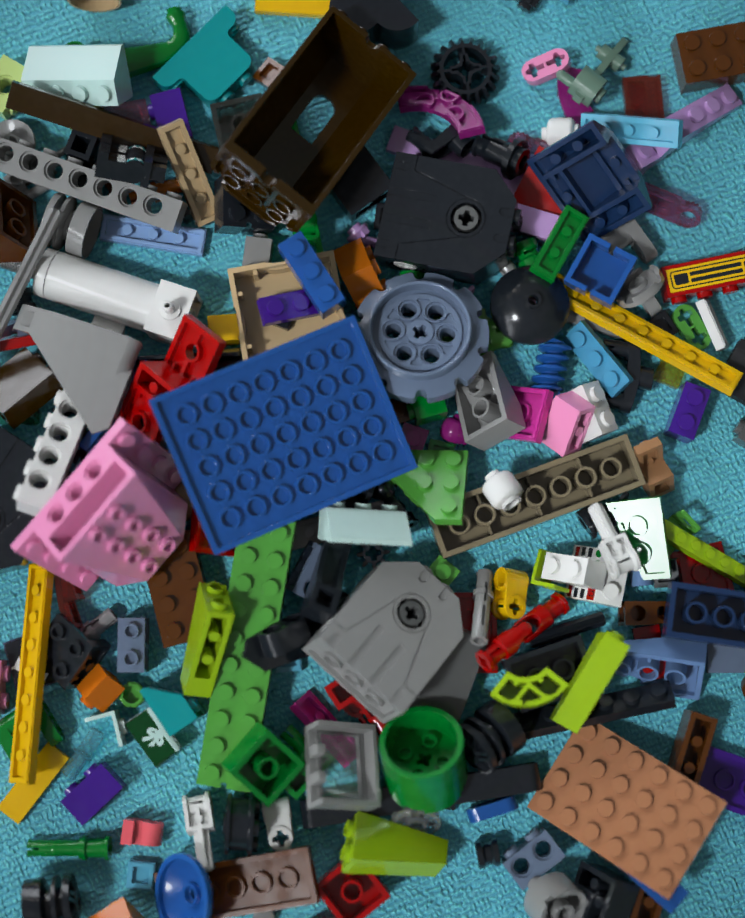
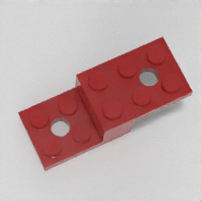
M184 314L164 361L140 362L115 423L121 417L160 445L163 435L148 400L212 374L227 342L192 314ZM194 346H196V348H197V356H196V358H194V357H195L194 352H193V347H194ZM141 416H142L143 419H144V426H143V428H142V423H141V420H140Z

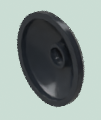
M531 266L519 267L507 272L495 285L490 298L491 316L498 330L508 339L523 345L542 344L553 339L565 326L570 312L569 296L565 286L557 277L550 284L530 272L529 268ZM534 297L537 300V304L531 305L528 298Z

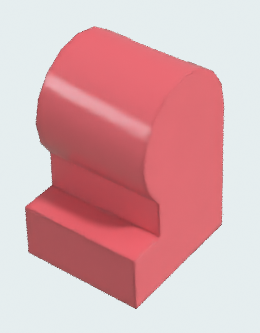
M126 817L123 820L120 844L161 846L164 823L150 819Z

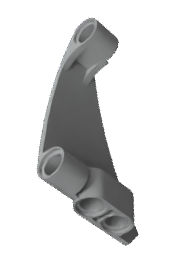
M22 304L13 330L16 329L31 335L90 432L96 434L110 429L113 419H116L119 415L134 375L133 367L141 350L142 343L131 337L88 322Z

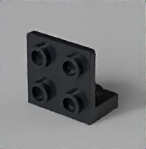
M62 613L57 614L49 625L45 670L64 690L75 689L98 663H101L112 645L106 639L89 640Z

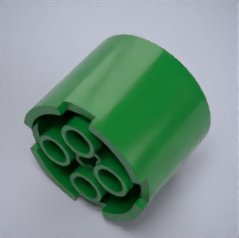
M429 706L408 708L400 716L388 721L381 732L379 748L387 789L393 800L404 809L408 807L414 810L425 811V814L439 812L453 805L461 797V792L468 777L463 733L458 722L447 712Z

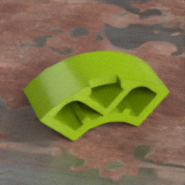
M547 667L539 674L528 678L517 677L506 672L490 693V697L509 707L535 708L558 698L568 688L569 684Z

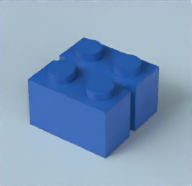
M589 233L564 278V285L584 296L587 292H590V299L611 310L637 264L638 258L618 247H615L613 255L609 254L611 243Z

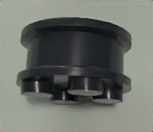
M228 792L227 812H224L222 834H225L224 854H228L230 850L246 851L247 855H252V852L257 853L260 799L253 793H251L249 798L233 797L232 793Z

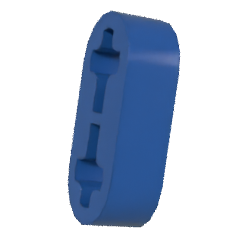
M511 795L471 806L466 809L469 822L475 823L518 809L519 806L516 796Z

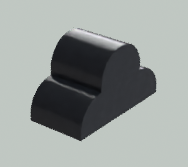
M330 0L329 9L334 5L337 9L344 11L349 19L369 32V39L374 44L378 42L379 44H384L389 49L399 50L409 47L418 39L419 20L400 0Z

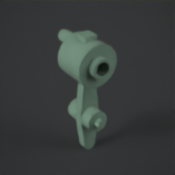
M622 37L613 49L607 44H604L602 47L597 45L595 51L598 52L596 58L602 61V63L595 71L586 65L576 78L564 70L557 71L556 78L569 87L567 93L573 96L572 100L579 105L582 103L588 108L593 102L597 104L607 92L604 87L608 80L602 77L603 73L608 67L615 72L619 69L624 71L627 67L624 64L626 58L620 55V52L629 42L627 39Z

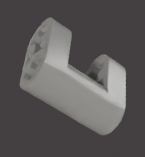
M635 219L599 237L611 243V250L609 252L611 255H613L615 247L623 249L630 245L645 264L658 257L656 248Z

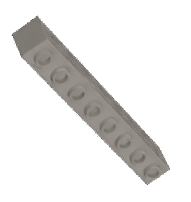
M0 132V172L172 233H179L188 206L187 203L181 201V195L171 191H167L166 195L156 192L158 187L151 184L148 185V188L132 183L94 177L96 165L89 169L83 166L84 161L71 156H68L67 160L58 158L59 153L45 147L43 152L33 149L35 144L19 139L18 143L9 140L10 135ZM9 149H13L14 154L12 159L6 161V151ZM34 157H37V167L33 170H30V160ZM57 166H62V175L55 179L53 176L54 169ZM86 174L88 179L86 185L79 187L78 178ZM111 183L112 192L108 196H104L102 194L103 186ZM135 191L137 200L134 204L128 205L127 195ZM160 200L162 208L158 213L153 214L151 205L154 201Z

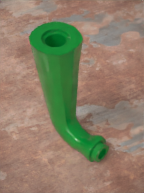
M181 7L167 9L166 20L173 28V36L170 40L162 43L125 48L130 78L163 67L190 40L191 35L185 20V11H182Z

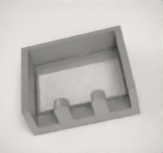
M317 720L303 727L307 810L334 809L369 812L381 807L380 763L377 752L379 739L376 734V725Z

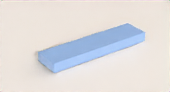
M104 214L99 239L104 242L203 257L208 232L203 229L181 226L179 233L175 234L133 218Z

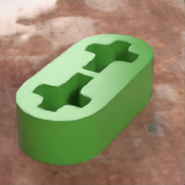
M688 304L678 306L673 311L671 319L679 329V335L683 341L700 350H704L711 342L705 324L692 306ZM679 311L683 314L689 313L690 317L687 320L690 327L685 320L681 322L678 320V317L681 315ZM692 329L697 336L703 335L704 339L701 341L703 345L699 342L693 343L692 339L695 335Z

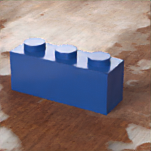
M301 230L277 245L280 255L322 319L327 318L346 305L345 297Z

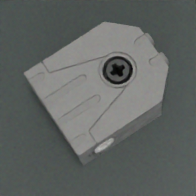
M382 562L359 581L337 607L334 616L320 627L302 650L384 724L405 712L464 637L459 598L453 594V590L447 584L441 583L434 576L429 567L422 565L420 562Z

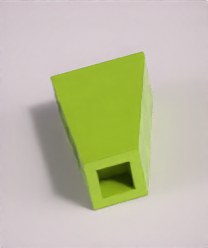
M199 582L180 677L183 694L187 696L211 697L235 614L227 587L218 582Z
M612 630L597 632L570 680L568 688L564 691L551 714V720L576 734L578 733L630 648L629 645L624 643L625 637Z
M357 811L351 820L348 819L344 825L343 836H346L340 853V860H343V873L435 877L447 864V839L361 811Z

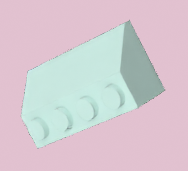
M124 44L31 45L28 48L21 83L91 106H119L133 97Z

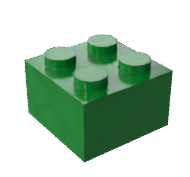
M259 722L252 727L221 763L229 773L267 807L276 800L306 765Z

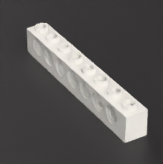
M97 315L94 316L91 323L122 335L125 333V325ZM64 389L63 391L58 390L53 403V405H56L53 413L49 412L45 419L44 428H46L44 436H38L34 446L35 457L33 460L29 459L24 469L23 475H26L24 483H18L13 495V499L16 500V510L35 517L64 484L79 448L78 444L81 442L87 425ZM66 412H72L76 416L68 418L65 417L63 414ZM56 435H63L66 437V439L63 441H57L53 437ZM47 458H52L57 462L55 464L48 465L45 464L43 461ZM36 482H43L47 486L45 488L38 489L35 488L33 484H35Z

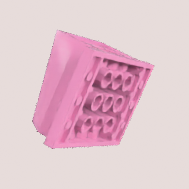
M120 417L13 542L11 548L19 555L86 592L99 577L115 586L148 581L184 539L188 504L174 490L182 479L171 453Z

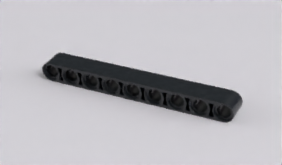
M538 762L499 767L488 775L479 771L469 772L466 784L461 792V797L453 805L542 790ZM387 786L380 787L382 791L381 807L369 812H361L376 817H383L419 810L408 807L404 809L393 800ZM358 791L323 796V798L358 800ZM307 799L299 801L303 829L346 823L357 812L334 809L307 810Z

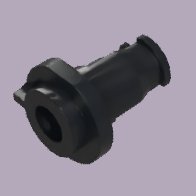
M485 133L482 134V138L478 135L476 136L471 149L472 156L476 157L477 155L486 162L500 167L502 176L505 179L513 180L516 176L525 174L528 163L526 161L530 158V150L528 149L527 141L521 138H516L509 143L499 138L489 137Z

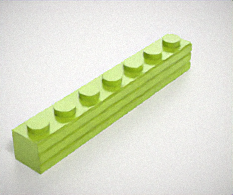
M665 519L669 545L708 568L713 569L720 575L731 579L732 582L745 589V565Z

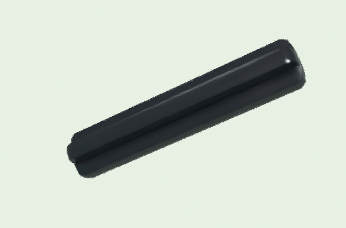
M597 612L547 628L531 640L529 644L532 648L604 626L606 624L605 617L602 612Z

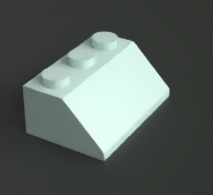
M337 502L319 511L318 539L337 543L412 546L407 514L404 511H397L398 505L381 504L380 510L371 509V504L355 503V508H345V502Z

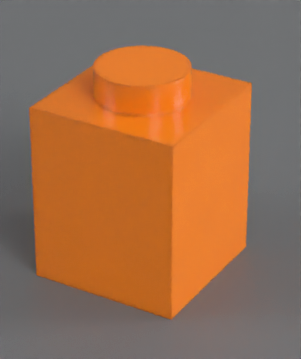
M99 663L76 687L82 695L80 698L81 702L92 710L95 707L102 713L125 690L118 678Z

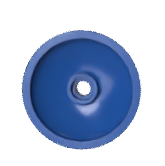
M176 853L167 857L161 864L155 883V900L160 918L211 917L213 908L211 882L205 868L194 856L187 853Z

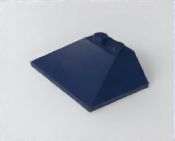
M595 120L590 121L526 161L561 211L568 204L589 217L579 236L583 242H585L589 233L601 237L653 207L642 173L614 132Z

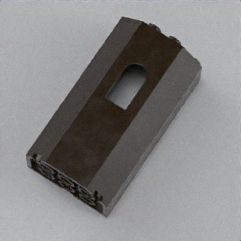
M334 5L330 7L241 121L210 164L214 173H221L223 177L221 184L225 191L267 224L277 226L279 223L286 224L287 230L295 233L311 218L417 75L408 63L399 60L391 53L387 46L372 43L369 39V32L354 23L344 11L337 9ZM323 97L331 102L334 113L311 144L291 127L314 98Z

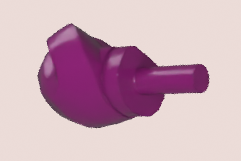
M459 414L446 418L442 423L440 436L448 442L466 445Z

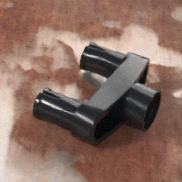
M452 124L433 139L425 135L416 126L413 127V131L410 130L406 135V141L422 152V156L442 159L451 152L460 158H464L470 153L475 140L473 137L460 139Z
M604 338L603 343L607 347H613L608 349L614 356L625 357V360H628L626 370L634 379L624 389V392H621L617 397L611 398L607 392H604L610 409H618L620 413L629 414L637 389L651 391L654 367L641 366V354L638 346L626 341Z

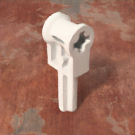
M594 503L589 506L588 512L602 539L598 549L605 561L610 576L616 580L620 578L621 574L631 570L635 572L641 570L638 554L633 549L626 533L617 534L603 504Z
M208 790L202 795L182 796L186 832L189 836H194L196 859L202 864L206 872L214 869L210 832L216 831L211 793Z

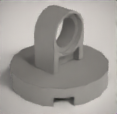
M649 265V269L645 271L641 267L633 270L616 300L618 305L623 308H633L642 305L650 317L659 313L662 307L654 295L661 289L665 280L660 269L655 265Z

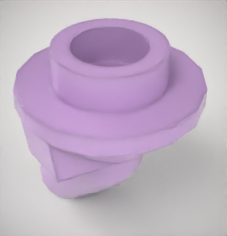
M358 222L348 230L347 233L350 235L347 238L348 242L361 238L364 246L370 245V247L375 248L377 238L368 236L370 231L367 223L361 225Z

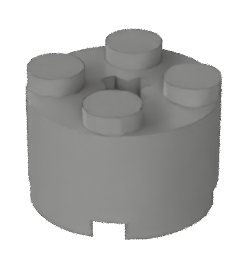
M552 872L541 877L536 876L529 881V889L524 899V908L530 918H582L588 900L565 873Z

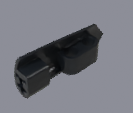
M341 592L337 607L348 596L346 592ZM299 613L288 615L247 638L242 657L264 671L308 657L302 649L323 624L301 616Z

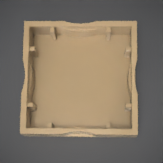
M334 250L316 253L340 290ZM285 261L277 263L263 262L227 269L233 306L237 315L243 361L346 318L344 308L342 307L325 319H322L321 316L292 321L288 331L273 325L263 327L256 302L258 298L303 290Z

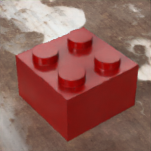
M343 860L317 879L320 897L336 918H365L391 897V891L378 875L343 873Z

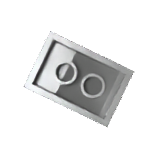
M491 350L481 356L484 359L483 367L477 377L468 386L457 384L456 394L454 395L465 443L483 451L526 428L521 405L494 352Z

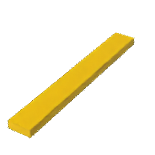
M558 273L557 278L564 285L565 276ZM565 286L569 296L571 311L728 396L732 395L744 374L615 303L610 310L590 299V292H587L584 296Z
M29 564L9 773V783L35 785L54 581V574L37 564Z

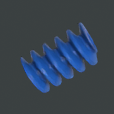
M553 338L545 342V344H540L537 348L543 354L536 356L535 359L540 364L535 365L533 370L540 375H533L531 377L532 382L537 385L530 386L529 388L547 389L553 392L563 391V388L558 386L557 382L565 381L566 378L559 375V372L567 371L568 368L563 366L561 361L570 360L563 352L572 350V347L565 344L564 341Z

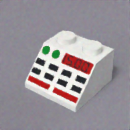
M574 545L572 556L590 558L605 563L598 548ZM607 570L603 591L566 585V588L570 589V591L565 593L564 597L613 608H621L628 572L621 574L620 578L614 580Z

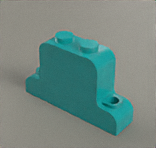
M226 4L152 76L155 85L162 92L179 87L181 90L187 87L207 107L216 109L222 104L224 106L227 105L234 98V93L240 87L243 88L248 85L252 80L253 67L251 58L233 40L240 28L237 25L235 13Z

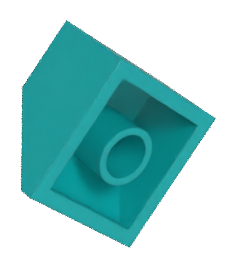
M148 686L140 690V693L170 737L203 716L201 710L204 707L197 696H187L183 694V691L157 686Z

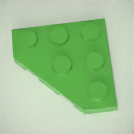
M411 450L418 468L390 480L397 484L404 491V494L417 507H420L435 525H463L469 465L468 450Z

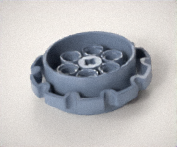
M427 272L424 278L416 279L413 273H407L387 280L384 291L374 289L366 296L358 308V316L362 320L357 323L381 381L386 386L388 397L401 402L415 403L417 397L423 396L428 403H434L454 396L457 384L468 386L477 377L483 367L484 360L479 354L488 352L489 325L486 319L478 318L482 315V306L466 287L456 290L454 289V280L440 274ZM408 312L415 314L411 318H406L403 315ZM438 314L441 315L442 318L438 320H433L430 318V316ZM392 332L400 334L396 338H389L387 336ZM449 336L453 338V341L443 342L441 339ZM401 355H409L411 357L407 361L398 359ZM428 357H435L438 359V361L434 363H428L425 361V359H427Z

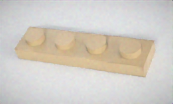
M179 118L156 128L196 226L201 227L214 221V195L183 119Z

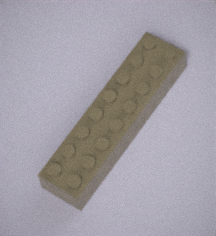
M624 434L515 474V478L523 488L522 495L520 496L522 499L520 503L508 511L503 509L497 510L492 507L483 494L482 487L466 492L463 525H435L426 513L425 515L439 553L443 559L639 488L645 485L646 482L628 435Z

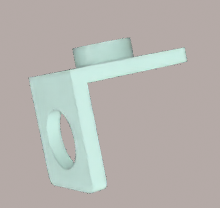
M119 709L84 718L85 722L111 716L119 747L127 745L125 734H128V728L125 725L127 723H125V718H120Z

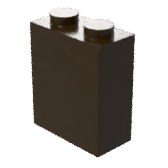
M26 347L0 367V417L13 429L17 428L56 396L58 390H63L62 385L50 366H46L47 363L38 352L32 354Z

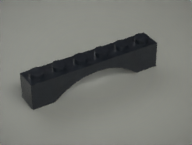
M375 486L340 502H345V508H355V503L368 504ZM323 540L299 615L321 624L327 623L334 616L342 592L344 572L353 543H337Z

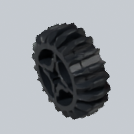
M461 37L459 38L458 45L450 40L449 48L442 45L440 47L441 54L436 53L434 55L435 62L431 63L430 69L433 72L430 74V80L435 81L433 89L440 90L439 93L449 90L460 95L461 99L469 105L474 101L479 106L481 105V97L488 100L490 98L489 92H495L496 90L494 83L499 82L500 76L497 73L500 71V66L495 65L497 57L490 56L492 51L490 47L482 49V41L476 46L473 45V38H470L468 43H464V39ZM459 57L457 65L450 66V69L444 70L445 66L452 59ZM469 57L476 59L480 63L471 62ZM463 64L464 70H467V73H469L467 82L465 76L462 75L463 72L461 73ZM486 76L482 84L471 89V82ZM450 83L459 84L461 89L452 86Z

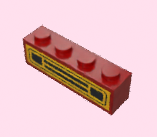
M745 250L661 267L660 271L665 278L664 284L660 289L663 303L671 302L672 305L686 303L688 301L687 298L696 296L698 300L713 297V293L723 291V295L738 292V288L745 287Z

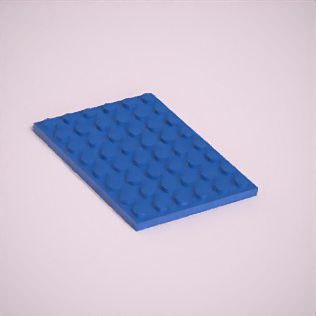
M354 315L148 400L215 556L418 468Z

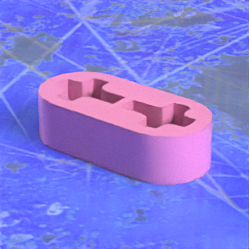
M556 48L527 61L522 67V75L529 85L537 86L556 78V73L559 70L568 72L571 66V59L565 50ZM560 57L562 65L557 67L555 59ZM533 68L537 69L538 76L536 77L531 75V69Z

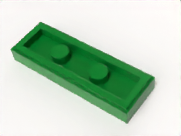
M567 204L529 271L552 284L588 222L589 217Z

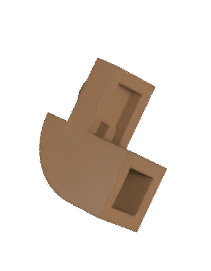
M658 436L650 440H644L634 446L633 451L646 482L642 487L648 497L662 496L675 490L674 475L664 461L663 445Z

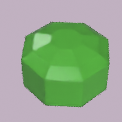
M129 681L123 685L125 690L119 695V699L125 707L136 708L145 701L140 693V690L144 688L140 682Z

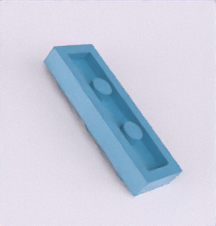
M585 320L580 321L563 338L572 347L574 353L592 375L599 380V383L611 398L617 397L634 380Z

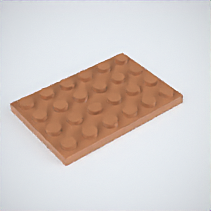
M596 724L580 728L577 734L572 733L542 781V790L536 791L527 807L670 901L728 803L603 725Z

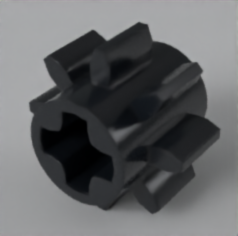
M360 544L364 550L358 553L357 557H364L363 567L370 563L373 564L374 569L377 567V563L386 562L383 559V555L389 554L390 550H383V545ZM371 546H375L376 551H381V555H378L375 561H371V557L365 554L370 551Z

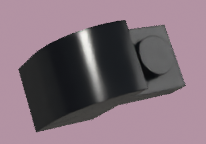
M72 129L64 149V154L67 159L68 156L84 161L83 166L92 169L97 160L100 140L98 137ZM86 174L78 178L79 187L86 185L88 180Z

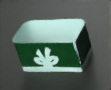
M150 707L125 722L127 723L125 725L156 768H159L183 748L174 735L171 737L168 735Z

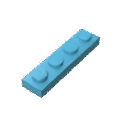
M594 112L581 113V127L595 120L612 130L622 144L675 149L682 147L683 120Z

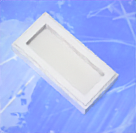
M702 299L695 302L716 351H723L729 348L728 341L710 300Z

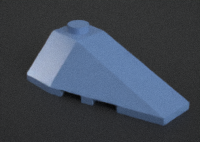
M665 637L624 641L630 648L616 669L615 674L622 677L630 675L640 679V684L642 685L669 680L674 697L699 701L706 664V643ZM660 660L666 661L664 678L657 679ZM650 668L653 671L647 674L644 673L642 669Z

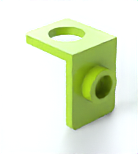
M539 549L530 583L546 589L569 593L570 589L551 584L550 580L541 578L546 552L550 551Z

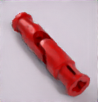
M554 592L550 595V600L543 605H537L515 622L511 629L502 632L494 638L492 644L485 650L477 651L475 657L478 664L489 673L495 670V665L503 659H509L518 652L523 642L524 644L530 642L554 623L555 618L561 614L568 613L570 611L568 601L561 594ZM530 624H532L536 630L534 634L532 633V626Z

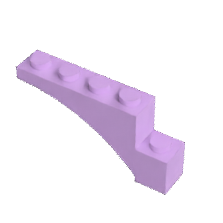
M727 83L667 116L666 119L683 120V145L718 120L737 110L743 103ZM632 144L625 148L642 174L676 150L675 148Z

